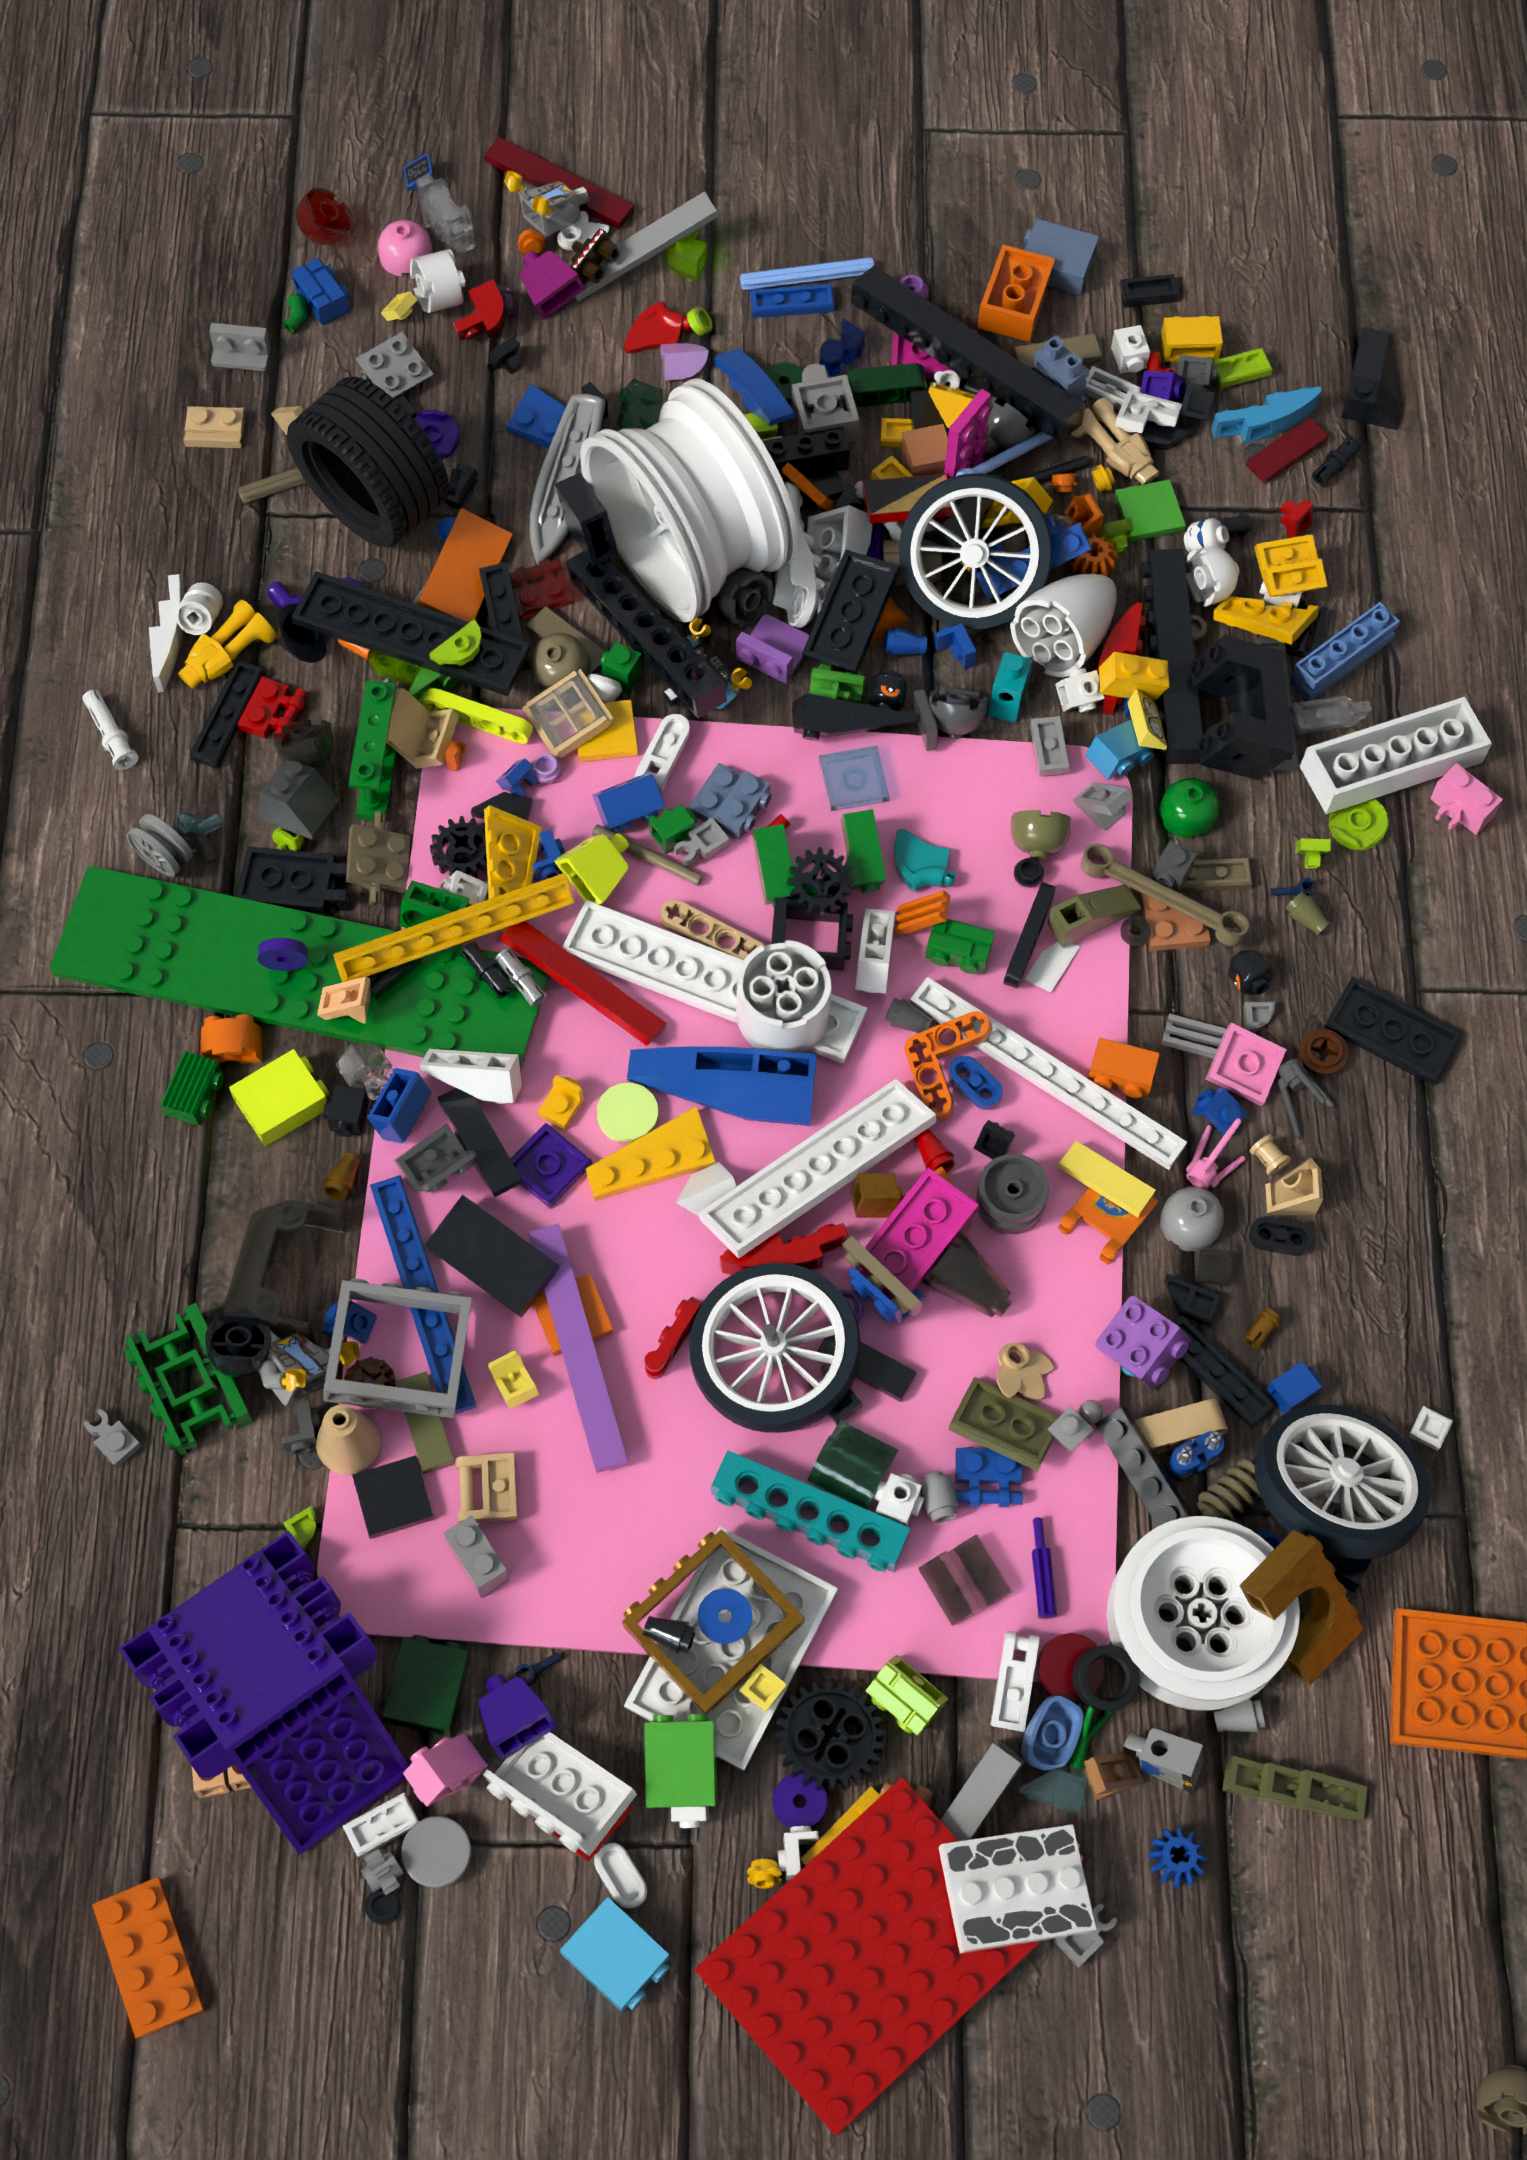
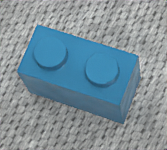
M1130 719L1097 735L1085 756L1109 780L1119 774L1121 776L1126 775L1132 768L1138 765L1141 767L1146 765L1154 756L1152 753L1154 748L1138 745L1133 722Z

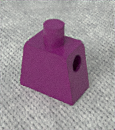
M530 251L524 256L523 263L526 267L520 271L519 275L543 320L585 290L578 274L552 251H547L540 257L535 251Z

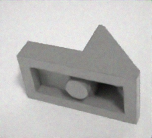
M1093 782L1073 801L1079 809L1101 829L1106 831L1125 815V805L1133 799V796L1128 788Z

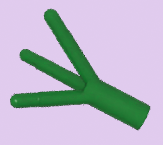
M1088 1706L1083 1727L1072 1754L1070 1767L1084 1769L1089 1741L1113 1714V1710L1106 1711L1090 1728L1094 1706Z

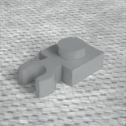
M710 818L688 832V839L690 841L677 843L674 846V854L679 855L681 852H688L689 855L683 858V865L688 867L695 862L697 855L701 854L706 860L730 845V839L716 821Z
M98 1409L97 1413L102 1418V1422L98 1426H92L85 1420L83 1424L91 1435L100 1436L93 1443L118 1468L142 1446L119 1420L110 1426L111 1421L106 1412Z
M1102 1903L1095 1906L1092 1910L1096 1926L1095 1931L1060 1937L1054 1941L1078 1968L1104 1943L1098 1934L1110 1931L1117 1923L1115 1917L1107 1924H1103L1098 1920V1913L1105 1907Z

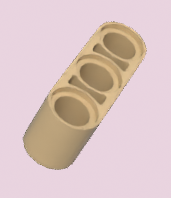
M1218 1399L1201 1401L1135 1420L1155 1455L1174 1450L1190 1440L1194 1442L1196 1437L1209 1431H1217L1221 1436L1228 1432Z

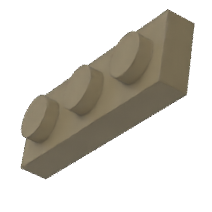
M852 1235L842 1244L847 1253L844 1256L846 1261L856 1270L862 1267L870 1275L867 1279L880 1291L885 1289L893 1297L891 1301L900 1309L903 1315L908 1311L915 1317L923 1309L921 1301Z

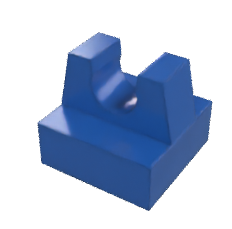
M523 758L508 768L496 782L503 790L507 789L512 794L523 796L526 792L521 788V781L524 780L529 786H532L538 780L531 770L533 766L526 758Z

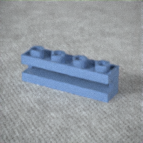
M1379 602L1296 663L1289 683L1310 702L1391 642L1395 636L1393 631L1398 628L1400 620Z

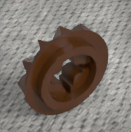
M1328 1029L1310 1031L1302 1038L1298 1048L1300 1054L1299 1061H1303L1307 1070L1317 1072L1318 1076L1322 1074H1330L1332 1076L1338 1070H1342L1348 1059L1346 1042L1339 1034ZM1323 1043H1325L1326 1053L1330 1055H1327L1322 1062L1319 1058L1320 1054L1315 1051H1319Z
M371 1356L363 1360L357 1359L354 1365L347 1368L344 1378L347 1381L364 1383L363 1373L366 1372L371 1378L378 1377L374 1384L396 1386L393 1369L383 1359L379 1360Z

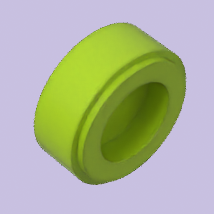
M697 306L687 313L688 323L697 335L704 336L712 330L711 318L703 308Z

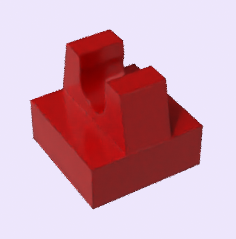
M1305 499L1300 504L1287 500L1280 507V511L1285 513L1280 518V523L1287 527V536L1289 538L1301 536L1313 524V503Z

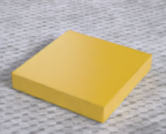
M631 700L604 703L615 721L577 748L579 762L638 756ZM587 707L573 715L581 729L595 721Z

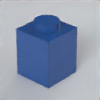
M1301 1361L1273 1380L1266 1392L1280 1411L1285 1414L1293 1409L1302 1407L1314 1399L1322 1386L1320 1385L1321 1382L1317 1373L1312 1368H1307Z

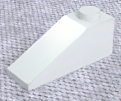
M865 908L855 990L886 994L895 911Z
M428 1049L419 1065L421 1071L482 1101H491L498 1104L514 1103L522 1088L519 1056L516 1054Z

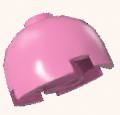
M411 220L394 221L387 225L379 236L378 254L380 263L387 272L396 276H402V273H410L411 259L431 254L433 251L430 237L426 230Z

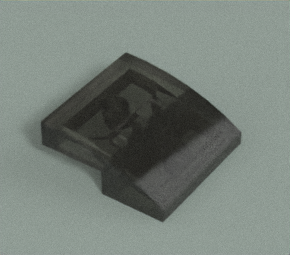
M977 1534L949 1552L944 1551L918 1568L952 1626L978 1614L1013 1593Z

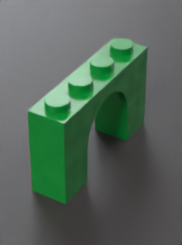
M870 809L843 814L840 820L846 847L844 866L851 865V871L847 876L854 877V882L847 886L852 890L861 889L862 893L880 890L879 885L885 883L886 876L874 811ZM784 824L754 829L752 838L765 905L772 904L774 908L775 898L799 899V896L790 897L789 895L790 891L795 887L787 885V880L795 876L789 873L790 867L794 866L789 855ZM816 879L815 881L819 882V886H821L822 892V889L826 881H823L822 879ZM837 887V889H831L828 892V894H832L833 897L835 894H837L840 887ZM804 890L807 895L814 898L811 892Z

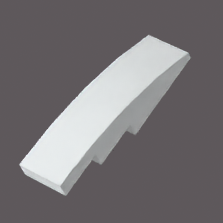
M180 574L168 575L170 600L158 601L160 626L149 627L152 673L158 692H164L175 667L182 641L183 629L180 628L175 617L176 609L184 597V587Z

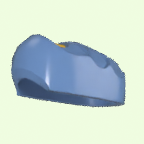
M1050 1696L1043 1701L1025 1730L1021 1746L1023 1759L1032 1768L1042 1771L1066 1765L1075 1750L1081 1733L1084 1717L1081 1708L1062 1696Z

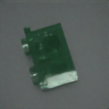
M632 379L625 388L623 387L617 399L618 404H620L617 419L619 430L636 428L645 430L658 423L662 408L663 389L636 379Z

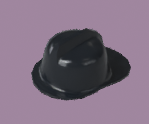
M298 604L285 606L278 617L277 639L284 650L300 661L308 663L321 661L327 653L324 635L293 624L291 617Z

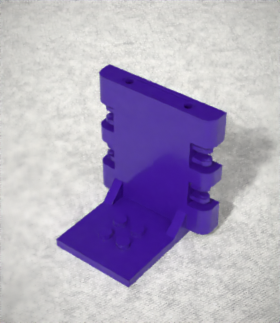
M288 1530L167 1615L159 1618L154 1624L118 1649L144 1687L157 1689L155 1693L149 1696V1699L166 1724L181 1727V1731L173 1737L196 1773L203 1778H213L235 1764L296 1852L300 1855L404 1780L406 1777L403 1773L409 1767V1764L354 1681L357 1676L373 1665L377 1657L376 1648L350 1612L342 1618L339 1617L341 1609L340 1600L323 1576L313 1581L314 1566Z

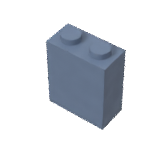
M1036 219L1033 229H1027L1024 238V245H1026L1024 250L1055 258L1048 284L1049 287L1081 295L1096 256L1099 236Z

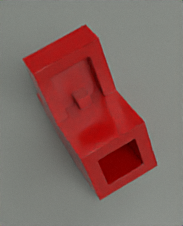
M493 279L468 291L476 312L453 322L454 330L459 340L475 338L481 333L480 330L485 329L488 337L491 338L502 327L505 317L503 299Z

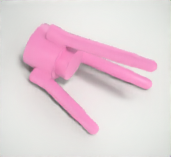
M1240 1118L1234 1121L1208 1158L1203 1157L1200 1160L1212 1131L1211 1125L1206 1127L1193 1159L1186 1168L1188 1172L1186 1177L1194 1186L1205 1190L1209 1186L1215 1189L1224 1177L1245 1161V1156H1240L1218 1174L1216 1172L1218 1165L1214 1161L1241 1124Z

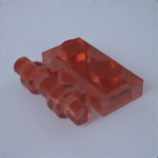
M546 559L539 561V565L525 569L523 566L514 569L515 572L510 573L512 583H518L519 588H515L514 592L520 619L537 615L545 606L550 610L574 604V597L565 574L554 577L552 574L562 570L560 559L550 562ZM543 576V581L533 584L528 583L529 579Z

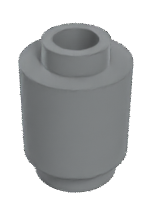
M933 1472L923 1477L924 1481L920 1485H922L921 1496L925 1498L923 1503L927 1516L932 1518L933 1523H943L955 1519L958 1516L957 1509L959 1505L951 1477L943 1475L942 1472Z

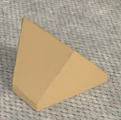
M1311 1157L1274 1183L1265 1184L1267 1213L1270 1215H1316L1323 1201L1321 1169Z

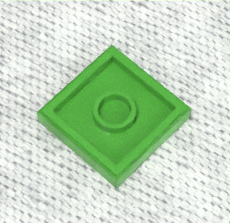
M1170 479L1115 490L1114 496L1130 542L1185 531L1186 524Z

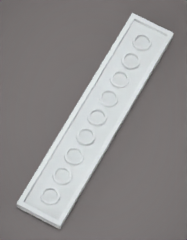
M585 900L562 946L563 949L585 965L738 1024L737 975L744 960ZM831 994L829 1023L826 1032L821 1040L807 1051L844 1065L867 1014V1007Z

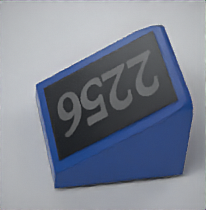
M425 154L404 166L408 191L434 187L429 154Z

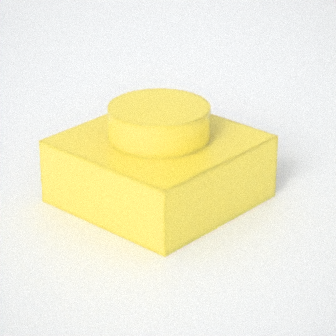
M411 291L398 294L381 311V314L387 321L403 320L412 312L411 307L417 301V298Z
M760 1663L739 1692L767 1713L787 1687V1684Z

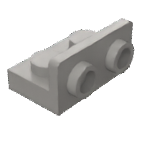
M211 323L209 334L213 345L212 366L255 371L267 370L271 347L266 328Z

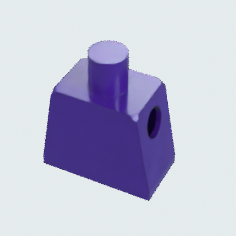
M495 1674L487 1680L486 1687L490 1693L481 1697L478 1704L489 1742L501 1761L558 1727L546 1706L521 1677H515L507 1682L503 1674Z

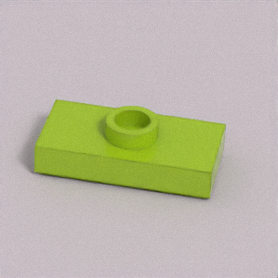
M1263 348L1213 361V364H1218L1216 382L1219 389L1270 376L1273 370Z

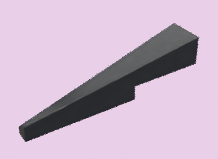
M1001 449V450H1000L997 454H995L994 456H996V455H998V454H1000V453H1002V452H1004V451H1006V450H1005V449ZM1007 463L987 474L1004 478V470ZM978 497L957 499L955 504L971 537L975 538ZM982 497L980 525H983L993 499ZM956 516L932 518L964 541H967ZM930 523L927 525L924 538L941 545V547H962V545ZM942 552V554L953 559L960 557V553Z

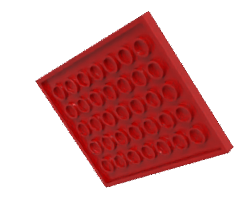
M903 1777L896 1781L694 1969L835 2136L1041 1942L1035 1941L960 1953L938 1848L941 1844L958 1842V1840Z

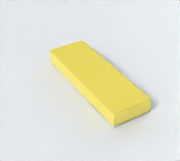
M1077 1140L1074 1141L1058 1165L1059 1169L1137 1218L1156 1191Z

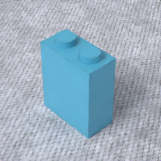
M609 1897L602 1902L560 1949L561 1955L622 2013L627 2007L634 2010L646 1996L642 1990L651 1980L655 1983L659 1982L670 1969L666 1964L670 1960L669 1954Z

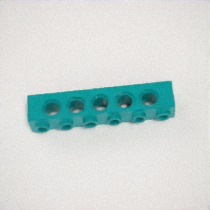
M727 1450L711 1485V1493L715 1495V1500L729 1507H733L734 1504L745 1508V1512L748 1515L759 1520H763L764 1517L773 1520L778 1528L789 1533H793L794 1530L807 1535V1540L816 1545L824 1546L825 1543L837 1548L836 1551L846 1558L855 1559V1557L866 1560L869 1567L879 1572H886V1570L894 1572L909 1537L910 1528L729 1450ZM745 1482H751L757 1486V1490L754 1493L745 1494L739 1487ZM775 1495H782L788 1502L782 1507H775L769 1500ZM805 1508H812L818 1513V1516L813 1520H806L801 1517L800 1512ZM835 1521H842L847 1524L849 1529L844 1533H836L831 1529L830 1525ZM866 1534H872L878 1538L879 1543L872 1547L866 1546L861 1541V1538Z

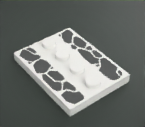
M1073 1824L945 1843L938 1847L960 1953L1091 1933L1096 1930Z

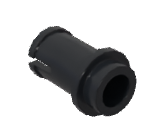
M1239 513L1235 517L1217 518L1222 526H1226L1229 535L1240 533L1243 536L1246 532L1251 531L1249 515Z

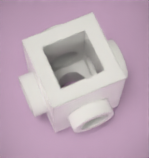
M1086 668L1070 672L1069 678H1065L1055 684L1063 712L1076 708L1079 709V713L1097 708L1095 703L1105 699L1104 694H1100L1097 670L1087 673Z
M891 1473L887 1483L881 1481L874 1498L879 1501L876 1514L907 1526L911 1515L918 1517L925 1498L919 1496L922 1485L917 1484V1480L907 1474L899 1473L897 1476Z

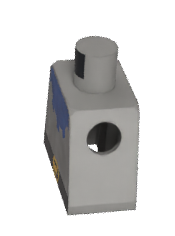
M1151 1728L1147 1738L1129 1732L1123 1748V1752L1139 1757L1140 1769L1144 1773L1193 1793L1204 1764L1202 1744ZM1158 1753L1164 1754L1163 1756H1156Z

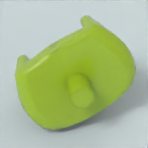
M280 827L275 829L272 835L273 841L278 845L277 849L299 851L305 842L303 836Z

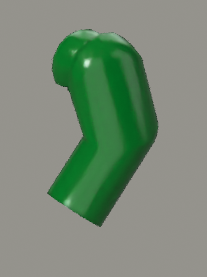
M298 293L287 298V305H290L292 314L283 323L284 328L292 334L309 316L306 299Z

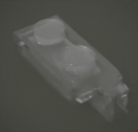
M1347 695L1294 703L1289 708L1297 735L1351 727L1359 722L1358 720L1367 718V715L1372 712L1369 700L1353 703L1351 698H1347Z

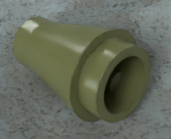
M1303 891L1285 907L1290 912L1288 916L1312 930L1316 935H1319L1330 924L1310 894L1307 896Z

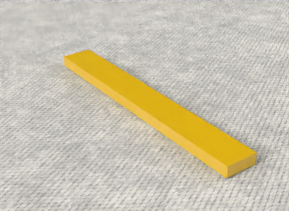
M562 873L333 954L341 981L346 982L367 977L574 904L575 901L569 878L566 873Z

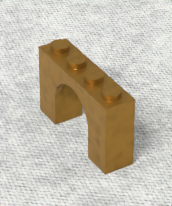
M1293 1530L1239 1586L1251 1608L1274 1621L1302 1592L1311 1589L1309 1610L1299 1625L1295 1644L1284 1663L1287 1672L1311 1685L1361 1633L1363 1627L1357 1618V1609L1349 1603L1345 1595L1347 1590L1334 1575V1566L1325 1558L1322 1552L1324 1549L1322 1544L1312 1535L1305 1536Z

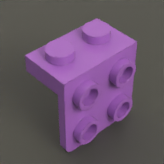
M763 615L750 635L741 632L736 639V659L787 684L804 658L802 652L810 635L770 615Z
M1131 1296L1099 1336L1095 1345L1101 1352L1134 1374L1145 1386L1154 1391L1157 1385L1162 1384L1167 1379L1169 1369L1175 1361L1185 1355L1192 1339L1175 1323L1137 1297Z

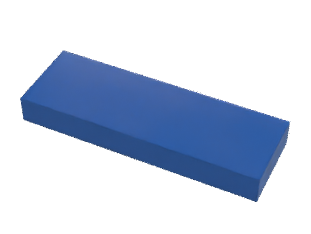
M832 284L750 290L752 318L834 312Z

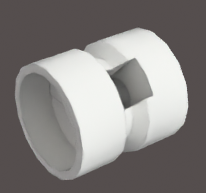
M208 583L192 585L176 609V622L180 628L192 635L206 633L213 625L223 606V598L219 590Z

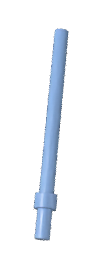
M1041 431L972 469L965 468L958 472L956 476L971 473L987 474L1049 441L1053 437Z

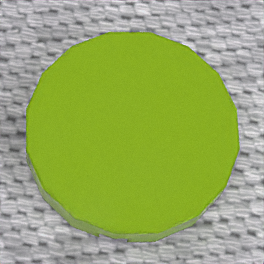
M1374 798L1331 812L1329 815V829L1333 838L1341 845L1352 850H1367L1374 848L1383 840L1389 827V821L1386 816L1385 807Z

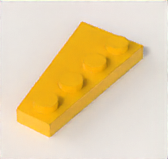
M697 1106L585 1168L594 1200L597 1201L705 1169L715 1164V1159Z

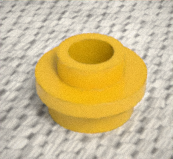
M1100 464L1096 466V470L1091 471V474L1099 492L1105 490L1109 492L1112 490L1111 484L1115 483L1109 467L1104 469Z

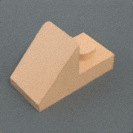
M362 977L323 987L317 1015L325 1020L348 1015L365 1024L371 1000L370 979Z

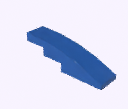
M737 348L714 356L715 366L728 375L729 386L743 396L744 407L770 426L795 418L794 411L767 374L741 349Z

